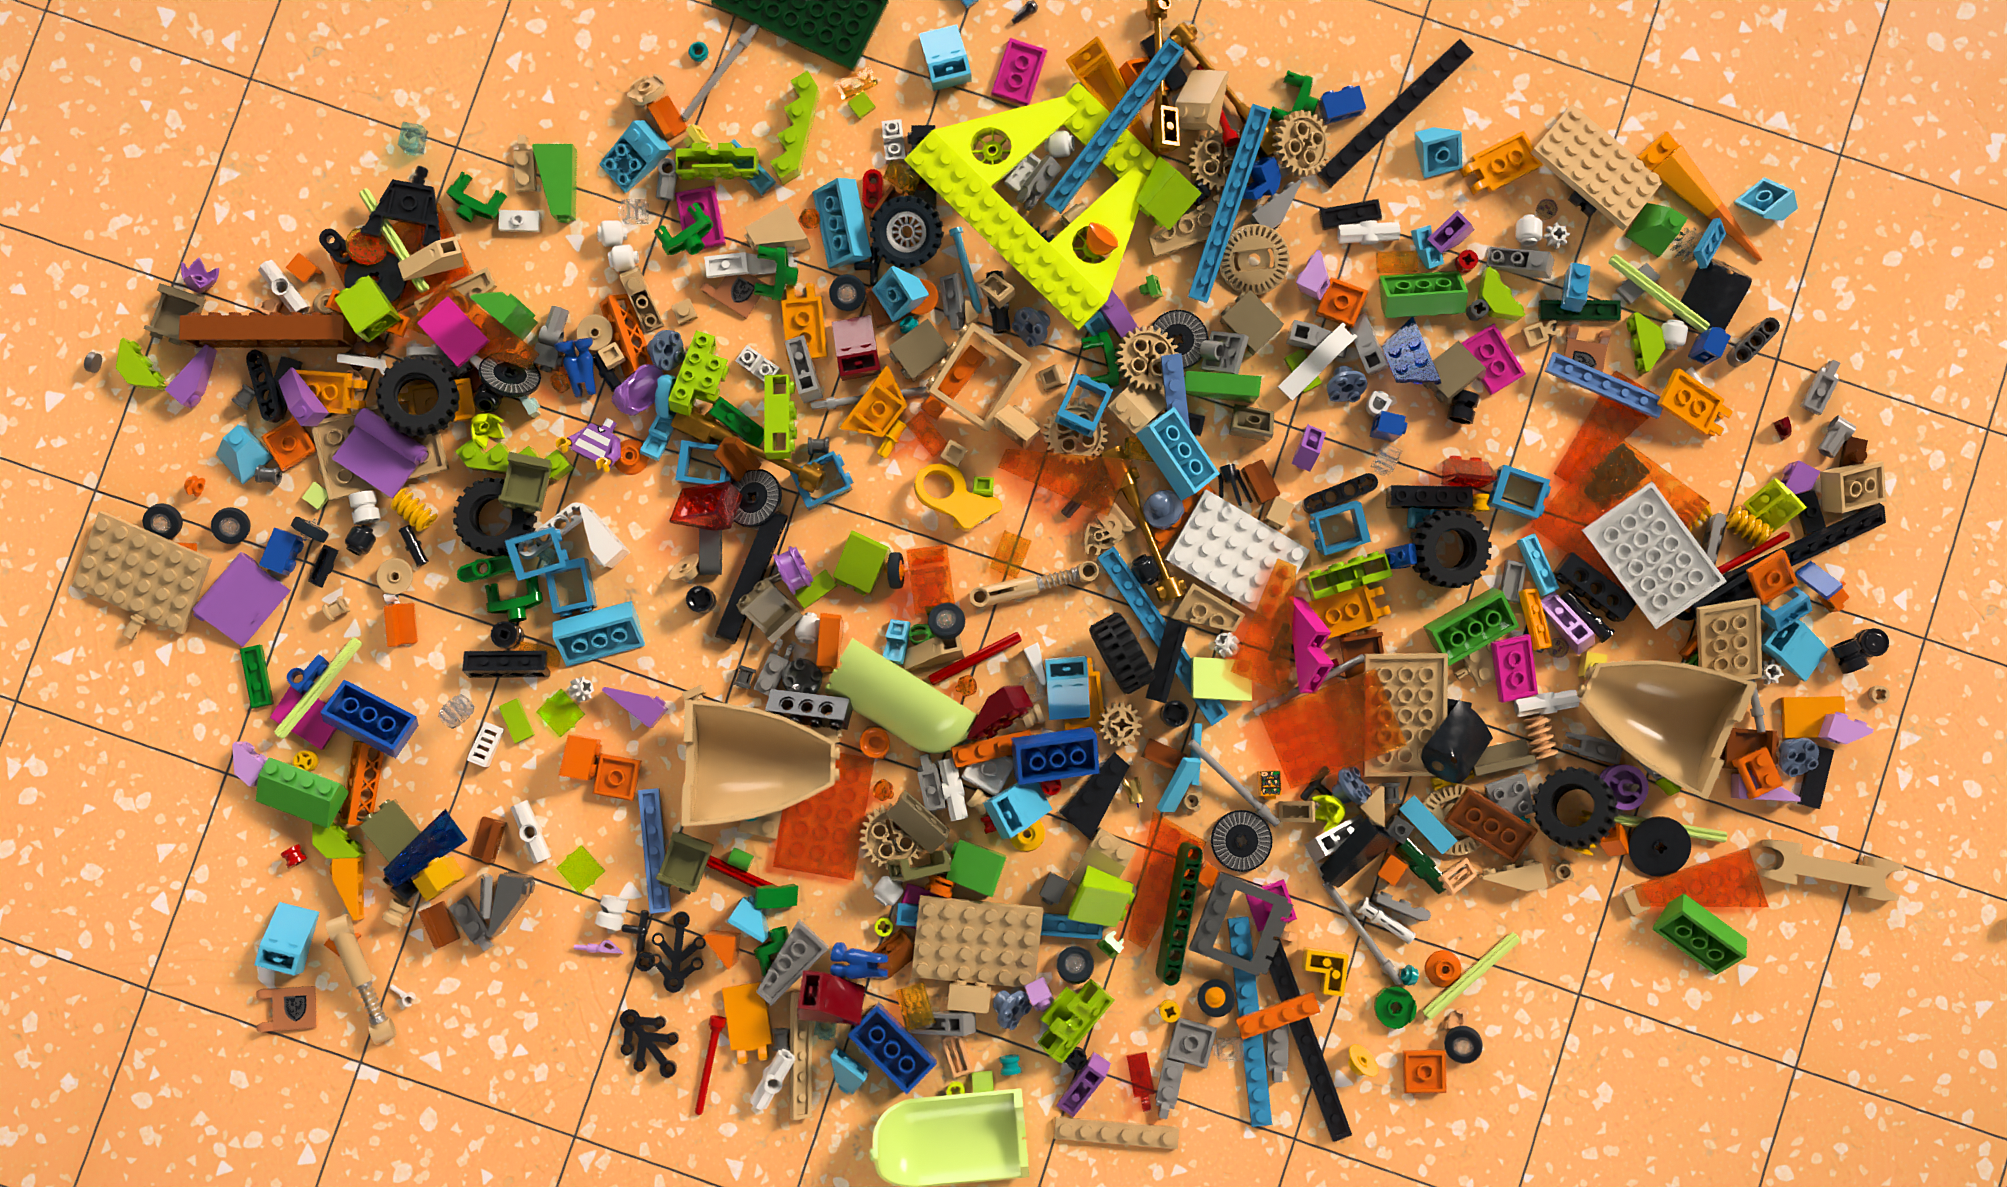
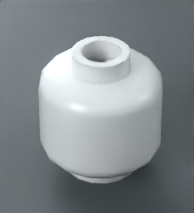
M1056 131L1044 142L1045 151H1049L1053 158L1069 157L1075 149L1073 135H1070L1068 131Z
M1524 215L1522 219L1516 222V240L1521 245L1533 246L1542 239L1543 223L1535 215Z
M604 220L600 226H597L598 242H601L604 247L622 245L623 240H627V229L622 227V223L618 220Z
M631 245L614 246L611 252H608L609 265L616 272L631 270L636 266V263H639L638 251H634Z
M1669 319L1661 325L1665 349L1677 350V347L1685 345L1688 327L1684 325L1683 321Z
M806 612L796 622L794 633L800 642L813 644L819 638L820 619L817 617V614Z
M883 876L873 888L875 894L873 897L885 907L887 905H894L904 892L901 886L902 881H892L889 876Z

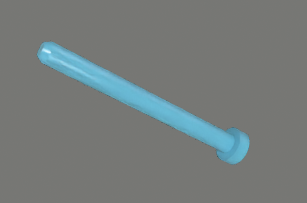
M955 227L949 230V234L954 237L973 307L980 314L982 313V307L961 236L963 229L962 227Z

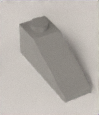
M804 335L786 340L785 345L798 394L803 403L823 398Z
M1359 814L1306 843L1304 846L1314 863L1334 853L1364 820L1363 816Z
M910 1012L911 1034L966 1036L976 1032L975 1012Z

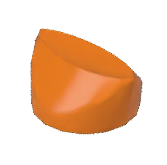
M1090 222L1086 236L1087 247L1096 255H1108L1118 247L1117 237L1106 226Z
M867 726L860 737L859 744L865 755L874 759H884L889 752L890 739L883 729L876 726Z

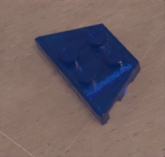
M1411 317L1382 345V351L1396 383L1412 382L1414 384H1422V382H1434L1435 385L1441 384V379L1414 317Z

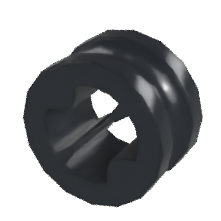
M643 952L637 956L635 965L638 970L646 972L654 967L650 962L648 963L649 967L640 963L643 960L641 959L642 956L647 959L650 958L652 953ZM652 957L651 960L655 963V957Z

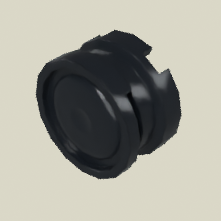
M1864 629L1855 636L1862 647L1860 653H1865L1866 657L1883 655L1889 648L1888 635L1881 629Z

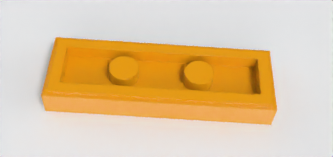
M1538 589L1518 591L1528 632L1531 635L1533 651L1553 647Z

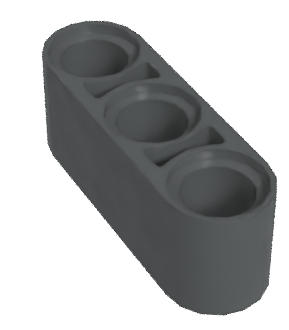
M1768 317L1758 322L1728 352L1726 359L1729 365L1739 367L1749 362L1779 331V321L1773 317ZM1764 324L1769 327V332L1765 330ZM1751 338L1755 340L1756 346L1751 344ZM1737 352L1742 355V360L1737 358Z
M700 517L699 519L700 575H722L721 517Z

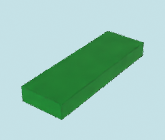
M719 396L708 413L748 443L759 447L764 440V428Z
M259 644L241 648L240 654L251 709L273 705L274 701L263 646Z

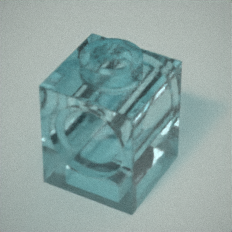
M402 122L398 146L408 155L424 154L428 131L422 125ZM412 137H416L415 142L409 143Z
M816 1021L814 1035H817L818 1039L830 1040V1038H834L836 1035L838 1023H831L832 1027L830 1029H824L821 1026V1022Z

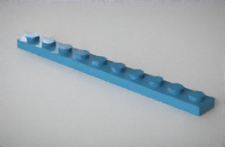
M1168 37L1044 202L1059 214H1062L1183 55L1185 49Z
M1256 104L1251 105L1188 294L1189 298L1203 303L1208 302L1272 111Z
M1113 546L1098 556L1097 559L1159 649L1166 622ZM1182 646L1175 674L1191 696V658ZM1193 699L1211 726L1229 715L1219 700Z
M898 903L896 925L917 927L919 904ZM1043 913L1041 935L1102 940L1103 925L1070 920L1068 915Z
M1249 917L1227 918L1231 954L1251 961L1253 951ZM1233 967L1238 1017L1259 1010L1256 977L1254 974ZM1261 1033L1244 1040L1241 1038L1252 1127L1273 1125Z

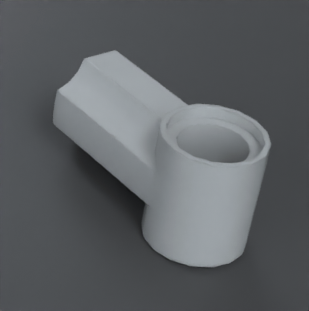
M664 158L658 164L659 176L656 198L663 201H674L678 177L676 163L670 158ZM672 165L673 170L670 173H665V168Z
M551 306L546 324L542 326L538 335L539 343L555 347L554 344L563 342V330L569 315L568 310L558 306Z
M1837 415L1828 425V432L1817 448L1819 453L1834 458L1843 443L1853 435L1856 426L1840 415Z

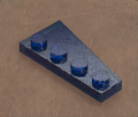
M445 808L383 871L393 885L397 887L428 867L429 862L438 857L445 856L468 841V839Z

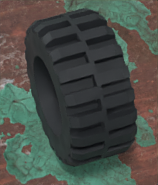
M409 356L404 357L402 362H398V360L393 362L392 368L389 369L387 367L383 371L385 375L383 378L380 377L377 382L379 387L376 388V402L381 414L391 427H394L401 434H407L409 437L416 435L420 438H425L428 434H432V436L438 434L437 431L440 429L445 430L448 427L447 424L450 421L453 422L455 412L459 409V392L453 376L441 363L437 364L431 358L426 360L423 356H416V359H411ZM413 380L429 381L438 392L436 405L429 412L421 415H412L405 412L398 401V395L402 387Z
M489 477L484 478L482 482L479 480L473 482V487L467 486L463 490L465 492L463 497L459 495L456 500L460 502L459 506H454L453 513L457 514L456 518H453V524L458 527L455 531L458 536L462 537L461 541L469 546L470 549L493 557L509 556L505 540L534 532L536 528L533 527V524L537 523V516L534 513H528L523 511V508L515 507V509H511L512 521L505 532L498 536H488L482 532L479 525L480 511L486 503L498 499L499 495H501L505 481L502 478L492 479Z
M1444 510L1433 512L1432 515H1427L1423 518L1424 522L1417 523L1415 526L1417 531L1412 532L1410 535V539H1413L1412 543H1415L1417 564L1412 568L1415 572L1420 573L1419 577L1428 581L1429 584L1434 586L1461 588L1462 585L1468 586L1473 583V580H1478L1482 576L1480 572L1486 571L1488 567L1486 561L1491 560L1492 554H1489V548H1492V542H1488L1489 532L1482 529L1485 525L1481 521H1476V516L1466 514L1465 511ZM1447 530L1456 531L1460 535L1464 546L1461 560L1452 568L1442 566L1436 555L1437 541Z
M1113 613L1091 625L1089 632L1124 694H1131L1154 680V671L1122 614Z
M1566 767L1564 771L1561 769L1555 770L1553 776L1547 775L1545 777L1546 782L1538 785L1539 792L1538 794L1534 793L1533 800L1535 805H1532L1533 812L1536 814L1534 819L1540 826V830L1559 845L1568 846L1571 849H1578V847L1583 849L1590 848V845L1593 843L1595 845L1601 843V838H1607L1610 835L1608 832L1610 828L1615 827L1616 822L1614 819L1618 817V810L1616 809V805H1618L1617 799L1614 797L1611 787L1596 773L1581 767L1578 769ZM1581 789L1589 793L1593 798L1594 811L1587 822L1580 826L1570 827L1559 820L1557 804L1565 793Z

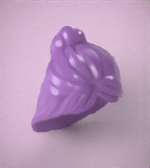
M645 364L640 366L621 385L615 388L612 395V403L620 412L630 416H635L639 412L644 411L655 402V392L658 388L657 379L664 375L663 371L655 365Z

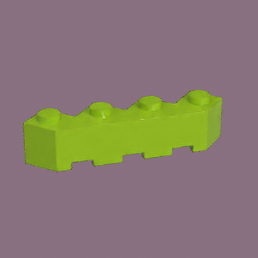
M808 70L790 80L799 98L784 107L786 116L792 126L777 134L785 153L770 161L773 170L783 185L801 174L802 163L806 154L817 103L820 98L818 86Z
M470 439L455 452L465 465L472 470L506 474L509 464L507 458L511 451L506 445L499 442L488 452H485L475 440ZM527 446L518 453L541 458L535 449ZM558 449L545 458L551 460L552 463L550 480L559 481L574 469L566 456Z

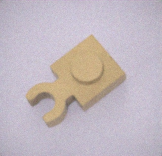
M1552 320L1545 327L1542 322L1521 329L1527 348L1547 342L1549 340L1547 335L1550 337L1558 335L1560 330H1551V325H1554L1557 321Z

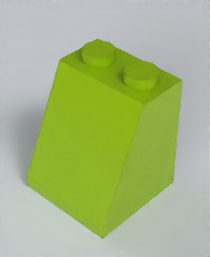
M1159 156L1136 201L1141 205L1140 210L1149 217L1151 214L1154 216L1152 221L1160 228L1164 225L1170 230L1202 193L1178 170Z
M369 275L359 278L354 286L343 289L339 292V296L334 298L354 332L367 342H370L402 320L375 280Z
M851 530L833 574V577L837 579L835 583L844 587L851 585L855 587V592L863 596L866 593L871 595L891 553L890 548Z
M1088 865L1072 899L1068 919L1116 927L1119 920L1123 921L1127 912L1125 909L1126 905H1131L1135 893L1132 892L1134 884Z

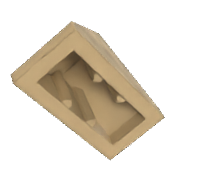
M992 273L979 285L999 309L1015 296L1014 287L996 273Z
M1375 786L1371 791V795L1368 796L1367 802L1356 807L1366 817L1385 827L1384 786Z
M1279 801V821L1315 822V801Z

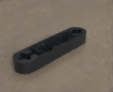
M256 349L251 350L246 356V363L261 416L268 422L277 423L282 419L283 410L268 357L264 352ZM264 372L265 379L259 382V376ZM269 390L270 397L264 400V394Z
M1372 473L1363 474L1309 495L1303 500L1302 507L1309 514L1322 511L1371 492L1378 486V479ZM1366 477L1368 480L1372 479L1371 488L1368 485L1360 488L1362 490L1360 492L1358 484L1365 482ZM1350 484L1355 488L1353 495H1347L1344 492L1345 485ZM1327 492L1335 493V502L1330 503L1326 500L1325 495ZM1318 495H1321L1322 503L1315 505L1314 510L1312 507L1308 508L1309 499L1314 502L1319 500Z

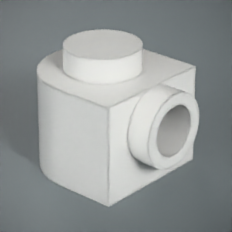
M1380 390L1372 392L1366 402L1367 413L1375 417L1381 411H1387L1392 402L1388 398L1389 395Z

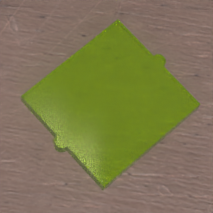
M562 688L551 698H547V702L536 711L559 737H562L571 728H575V724L585 715Z
M580 845L572 854H568L567 858L556 867L579 894H582L590 885H594L595 881L605 872V869L583 845Z

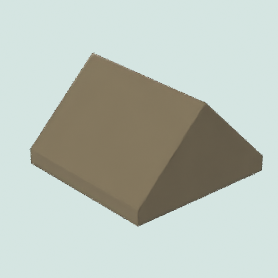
M1238 404L1234 405L1229 435L1269 442L1272 439L1274 411Z

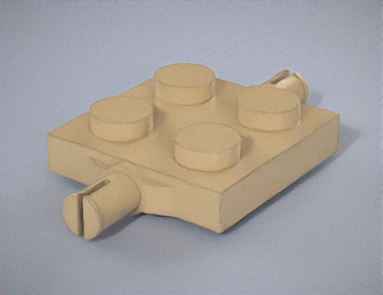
M1491 643L1464 657V668L1454 672L1458 680L1466 675H1470L1477 687H1482L1496 679Z

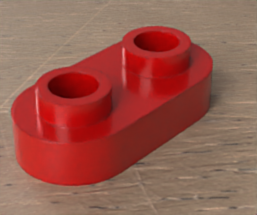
M870 169L863 175L862 200L868 210H874L883 197V177L878 170ZM874 178L877 180V182L875 184H871L870 180ZM875 198L876 202L872 204L869 200Z

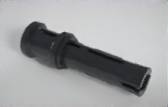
M1570 589L1560 596L1600 638L1599 641L1601 643L1614 634L1615 630L1613 628L1610 629L1602 621L1603 618L1599 615L1596 616Z

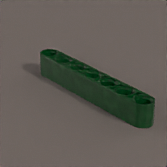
M1188 841L1181 843L1178 848L1156 965V976L1169 986L1177 984L1181 977L1203 859L1202 849ZM1193 849L1191 856L1188 857L1189 851ZM1189 869L1188 875L1184 877L1186 870ZM1185 890V894L1180 897L1181 892ZM1182 910L1180 916L1177 917V913ZM1178 930L1177 935L1173 937L1174 932ZM1174 950V954L1171 957H1169L1171 951ZM1170 971V974L1165 977L1166 973Z

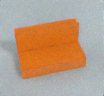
M668 95L655 103L652 101L646 104L668 141L682 134L688 128Z
M397 603L384 606L387 647L417 643L415 604Z

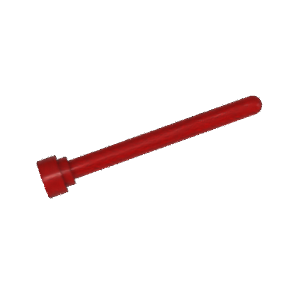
M1200 63L1197 64V70H1204ZM1222 109L1219 120L1223 130L1222 140L1225 147H1232L1240 141L1237 132L1230 128Z
M1786 531L1782 532L1757 548L1755 547L1719 566L1717 569L1721 574H1724L1787 540L1790 534Z
M711 1015L709 1019L711 1035L695 1108L696 1115H701L704 1110L719 1033L722 1031V1028H725L726 1018L718 1015Z

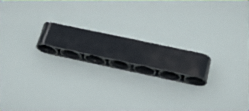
M777 511L771 520L760 526L717 628L716 638L731 644L737 642L747 616L739 612L736 604H738L742 596L748 595L754 589L756 583L763 580L786 525L788 515Z

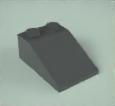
M511 871L499 874L487 937L491 938L503 933L530 897V894L534 892V875Z

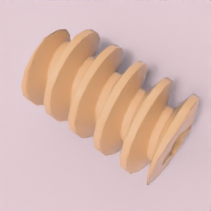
M1544 715L1523 720L1530 722L1525 729L1532 730L1527 737L1534 738L1529 745L1536 746L1531 751L1533 754H1538L1535 760L1548 758L1558 753L1557 749H1551L1556 745L1555 741H1549L1554 737L1553 733H1548L1553 727L1546 725L1551 719L1544 717Z

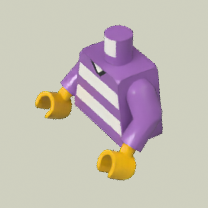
M609 418L605 419L601 427L590 423L587 427L567 438L559 437L556 439V447L561 446L562 452H567L569 446L577 454L596 463L597 470L603 467L604 472H609L611 466L621 457V441L612 434L617 423Z

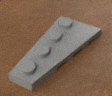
M798 919L756 992L772 1006L802 976L803 970L807 971L829 949V946Z

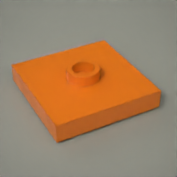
M1331 277L1330 286L1323 295L1315 315L1339 324L1344 323L1347 327L1354 328L1369 291Z
M294 417L261 436L281 471H286L317 452L316 445L306 428L301 426Z
M1782 549L1746 570L1756 597L1762 605L1767 604L1798 585L1787 554Z
M600 753L592 794L634 801L642 760Z
M1403 1050L1404 1093H1447L1445 1050Z

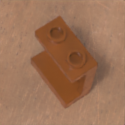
M1377 629L1364 630L1365 634L1358 636L1357 632L1345 633V638H1339L1343 663L1361 654L1363 656L1364 654H1384L1383 632H1377ZM1364 662L1345 671L1347 687L1364 684Z
M1732 728L1719 758L1724 761L1722 768L1737 769V767H1734L1732 760L1762 747H1767L1775 767H1777L1776 747L1779 745L1777 731L1766 730V732L1757 733V730ZM1746 762L1745 766L1747 770H1751L1748 762Z

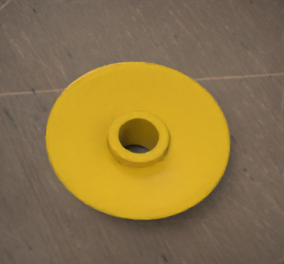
M1037 820L1025 830L1009 838L1011 844L1023 852H1031L1039 848L1045 838V829L1040 820ZM1029 830L1031 832L1030 837H1024L1023 832Z
M1351 1045L1349 1049L1350 1058L1348 1059L1350 1069L1358 1076H1376L1379 1069L1373 1055L1361 1045Z

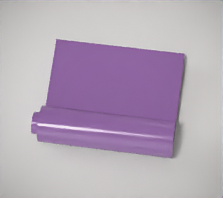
M362 408L354 419L355 428L332 459L393 499L419 463H423L428 456L427 447L412 437L407 436V434L399 433L386 420L368 408Z
M240 552L192 608L194 611L193 615L203 622L206 620L241 647L249 641L291 591L257 566L258 563L244 552Z

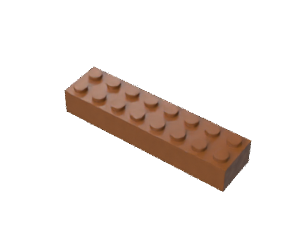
M189 312L188 315H180L179 340L196 348H203L205 344L213 348H353L357 342V334L341 312H331V315H323L321 312H310V315H303L300 312H290V315H282L279 312H270L269 315H262L259 312H249V315H242L238 312H229V315H221V313L209 312L208 315Z

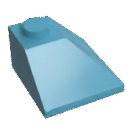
M1432 127L1414 132L1415 151L1424 178L1463 168L1461 131Z
M1765 177L1734 201L1735 205L1758 216L1781 221L1798 209L1794 190Z
M895 266L890 267L872 288V291L892 322L897 321L920 306L929 296V293L918 277Z
M239 424L222 438L216 456L243 485L255 475L258 465L265 466L273 459L270 452L248 428Z
M745 896L727 922L763 943L770 936L764 909L754 907L755 897Z
M836 1046L830 1057L835 1079L839 1084L838 1088L846 1094L850 1092L853 1095L867 1078L869 1070Z

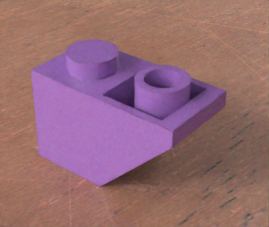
M1798 460L1786 465L1783 470L1784 476L1780 482L1794 494H1798L1813 488L1820 471Z

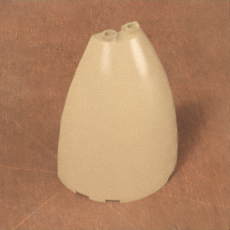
M1656 660L1598 663L1594 667L1589 666L1585 672L1584 677L1587 679L1584 686L1580 685L1576 696L1580 697V702L1598 724L1622 748L1642 764L1682 788L1708 800L1724 763L1723 760L1719 759L1734 723H1741L1757 684L1727 673L1676 662Z
M685 700L684 742L686 743L685 784H682L681 826L711 825L756 818L808 799L834 785L835 781H839L840 769L836 768V760H840V747H836L834 741L814 730L785 717L757 708L720 702Z

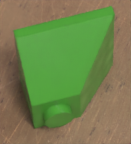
M1646 203L1625 237L1655 256L1660 257L1679 234L1688 218L1671 207Z

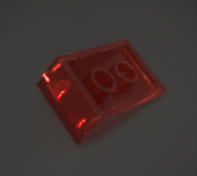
M1449 456V458L1443 461L1441 485L1483 488L1497 481L1498 476L1489 462L1482 461V458L1471 457L1469 460H1462L1461 456Z
M729 481L682 488L669 521L673 524L713 531L731 529L743 495Z

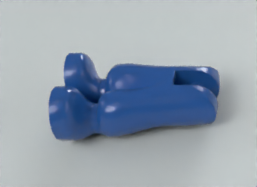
M581 338L575 341L569 340L554 344L555 350L565 353L563 364L575 397H582V382H585L588 395L596 394L593 356L589 352V348L593 344L592 338ZM575 347H576L577 350L579 351V352H578V353H579V356H578V357H577L576 352H575Z
M835 943L831 952V961L847 962L849 965L843 963L832 964L830 968L831 975L843 979L846 977L861 979L888 976L887 969L877 968V963L888 962V955L857 948H850L848 950L845 943Z

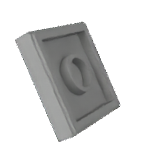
M490 873L481 874L479 914L483 919H491L493 876Z
M1179 1017L1175 1021L1166 1057L1207 1069L1217 1028Z

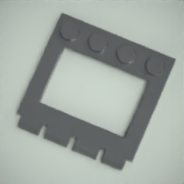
M1218 871L1188 949L1256 976H1259V973L1267 975L1272 961L1267 959L1266 955L1274 957L1279 941L1273 938L1274 936L1281 938L1287 922L1281 920V917L1288 919L1294 905L1288 903L1287 897ZM1235 890L1273 904L1251 961L1213 947Z

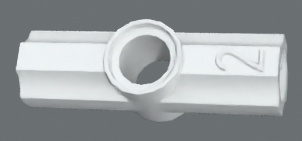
M1363 221L1359 224L1339 225L1337 240L1339 244L1360 243L1362 245H1372L1379 241H1397L1400 239L1401 229L1399 222L1377 223V221Z
M272 259L263 262L258 271L271 286L272 291L278 295L290 312L306 314L310 307L296 290L295 285L288 280ZM287 285L286 290L281 293V288Z
M1567 690L1558 693H1541L1534 697L1516 699L1513 706L1517 717H1524L1533 714H1550L1558 712L1557 710L1579 707L1580 700L1576 696V690Z
M952 758L938 761L943 781L941 782L945 800H947L951 821L968 818L964 799L965 792L962 779L959 777L958 768L955 769Z
M526 800L510 807L520 830L519 835L524 840L533 863L536 864L552 857L542 835V827L537 823L529 801ZM529 827L535 830V835L532 838L527 834Z
M785 1049L778 1050L770 1066L763 1070V1078L750 1098V1103L756 1109H766L775 1093L782 1089V1081L795 1061V1056L790 1051Z

